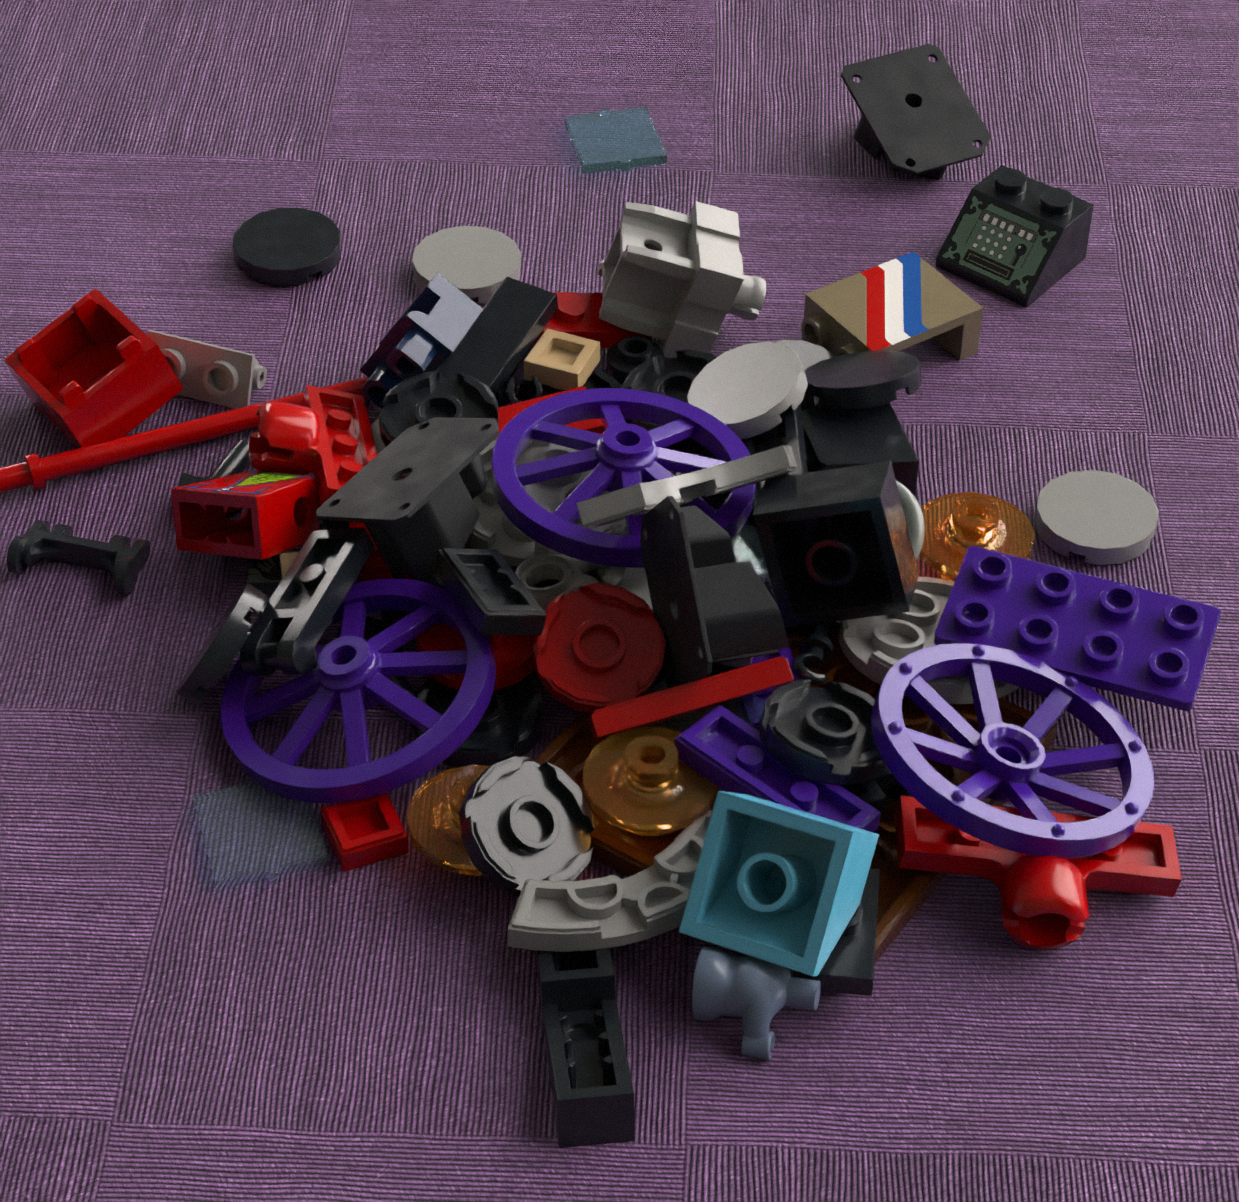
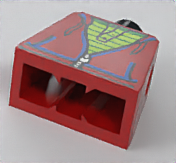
M247 471L171 489L177 550L264 560L304 544L312 531L320 530V521L316 517V510L321 504L316 480L310 475ZM245 508L243 515L237 520L231 521L225 515L226 513Z

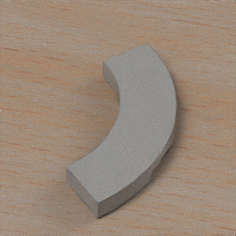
M782 445L690 473L657 481L638 483L576 504L583 526L587 525L588 528L625 520V516L632 514L633 516L646 514L667 496H673L680 506L690 503L693 499L701 496L707 497L765 481L769 478L795 472L794 468H797L792 447Z
M695 807L685 829L672 844L654 857L653 865L627 878L620 879L616 875L580 881H545L526 878L508 927L507 946L535 951H591L647 940L681 926L713 810Z

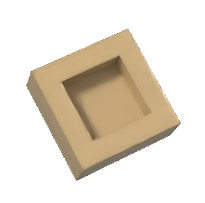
M547 328L524 360V379L532 381V376H535L541 384L559 390L581 387L600 361V342Z

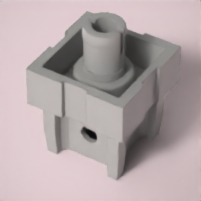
M695 201L689 215L654 205L625 202L621 221L605 260L601 259L598 266V275L603 276V300L599 310V319L628 331L660 339V348L663 350L664 357L676 358V351L688 349L710 353L727 313L739 316L744 320L754 321L758 317V310L762 309L765 300L766 281L762 277L748 276L743 273L742 254L739 251L740 231L738 213Z

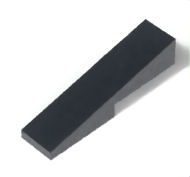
M610 948L571 952L534 950L559 1148L635 1141L634 1091L617 1009L615 972Z

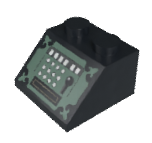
M1001 165L971 189L936 257V267L1027 308L1086 258L1094 204L1073 196L1065 189L1054 188L1026 176L1024 172L1018 169Z

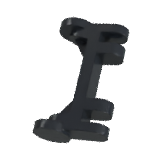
M36 520L23 537L16 536L13 538L8 548L6 562L8 571L16 574H23L28 566H34L42 559L110 571L114 575L116 592L130 595L136 586L138 573L148 561L150 542L137 539L133 546L130 547L129 537L114 535L108 543L73 536L71 526L56 524L50 531V525L47 521Z

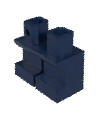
M437 272L379 342L380 346L359 370L368 377V380L360 389L361 393L379 408L383 409L382 401L386 394L401 381L424 372L438 370L456 349L483 311V308Z

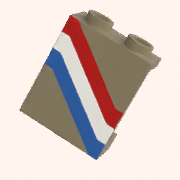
M911 252L806 293L804 318L801 323L802 340L822 346L836 356L862 351L885 350L898 352L933 338L958 360H963L978 353L983 307L915 252Z

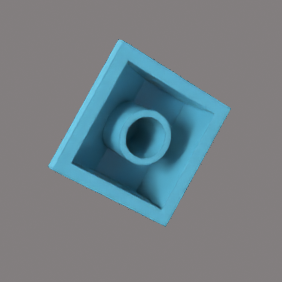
M718 791L679 932L810 976H818L860 905L879 834L748 794Z

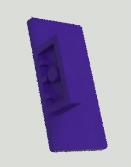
M970 546L967 549L935 630L934 643L935 645L952 643L980 644L1012 650L1039 659L1047 666L1073 676L1088 686L1183 711H1190L1193 708L1211 650L1221 610L1215 606L977 546Z

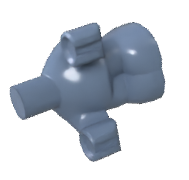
M703 946L694 973L692 990L693 1015L696 1020L713 1021L723 1015L742 1017L744 1033L742 1056L771 1060L770 1049H773L775 1046V1033L769 1030L772 1018L784 1006L816 1011L820 999L821 983L817 980L794 977V970L756 957L730 954L718 948Z

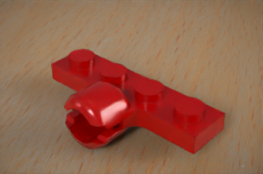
M306 385L301 405L274 400L262 403L256 413L259 416L258 432L252 433L249 440L251 467L257 471L307 475L311 472L316 479L321 505L378 455L364 397L362 395Z
M900 796L894 813L898 868L980 876L992 880L999 889L1003 927L1015 942L1030 949L1053 950L1065 947L1082 935L1085 929V921L1090 918L1086 889L1174 897L1182 880L1172 825L1140 822L1130 837L1110 850L1085 857L1065 858L1053 855L1034 856L1019 853L982 841L945 822L924 807L914 797ZM992 806L1023 817L1016 808ZM1051 812L1058 822H1079L1097 818Z

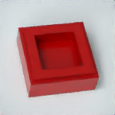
M387 792L366 799L341 802L320 808L321 825L343 872L409 853L408 836Z

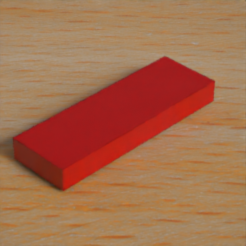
M779 656L593 710L588 722L595 743L712 709L718 705L722 706L774 691L777 687L793 682L794 678L788 658L783 659V656Z

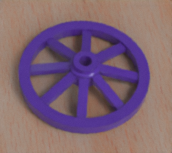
M621 388L586 389L544 399L521 411L511 419L501 431L493 449L491 483L494 496L507 518L523 533L541 545L566 556L590 563L615 567L645 568L640 546L642 516L645 514L625 516L628 535L609 534L575 525L574 523L580 517L576 503L600 496L604 491L613 492L638 483L674 477L669 471L686 474L750 456V453L741 439L727 425L704 410L684 401L641 390ZM600 418L605 431L603 434L565 426V424ZM625 419L645 421L661 426L647 431L638 425L626 423ZM692 438L707 448L717 459L665 449V447ZM533 440L581 450L515 466L522 451ZM592 470L553 513L539 505L523 488L525 485ZM756 484L732 490L728 499L718 510H715L701 497L693 499L690 503L680 505V508L697 506L721 526L732 539L744 526L751 513Z
M376 579L353 583L330 623L342 620L340 637L332 640L325 647L316 646L317 659L314 670L259 696H256V693L265 676L247 675L242 669L239 657L231 670L224 688L221 702V724L230 749L243 771L258 785L285 798L309 803H341L366 799L397 789L434 769L456 751L474 731L489 705L496 679V662L488 635H480L447 589L434 584L409 579ZM376 611L412 612L367 641L363 639L366 613ZM439 621L453 629L466 645V650L391 653ZM465 673L456 698L443 715L392 682L389 676ZM314 695L272 756L256 744L251 733L252 723ZM381 702L425 732L405 747L371 762L365 710ZM335 709L342 712L348 767L340 769H309L294 766L332 710Z
M952 643L929 646L916 650L896 662L887 672L875 697L871 713L872 734L876 747L893 776L918 802L939 818L957 829L995 846L1034 856L1053 855L1075 858L1099 854L1116 847L1134 833L1153 797L1154 771L1146 747L1131 724L1112 704L1091 687L1077 678L1053 669L1043 661L1008 649L980 644ZM968 676L980 734L927 682L944 677ZM993 680L1003 681L1027 689L1045 697L1046 700L1022 728L1017 725L1004 723ZM907 695L957 744L906 728L902 715V699ZM1068 711L1084 723L1104 745L1045 753V749L1040 741L1062 714ZM925 758L970 772V778L956 787L938 773ZM1117 767L1122 781V801L1052 776ZM1037 795L1095 815L1097 818L1079 822H1058ZM988 797L1001 802L1011 801L1023 817L992 807L981 800Z

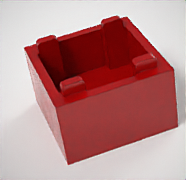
M96 288L87 295H84L72 307L3 359L31 402L77 448L124 437L184 389L159 346Z

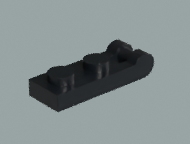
M365 527L312 531L271 596L264 611L249 631L250 634L240 649V664L247 675L268 676L272 675L277 669H281L288 675L310 673L314 669L317 659L316 644L325 629L330 625L334 614L352 584L357 580L361 569L375 548V544Z

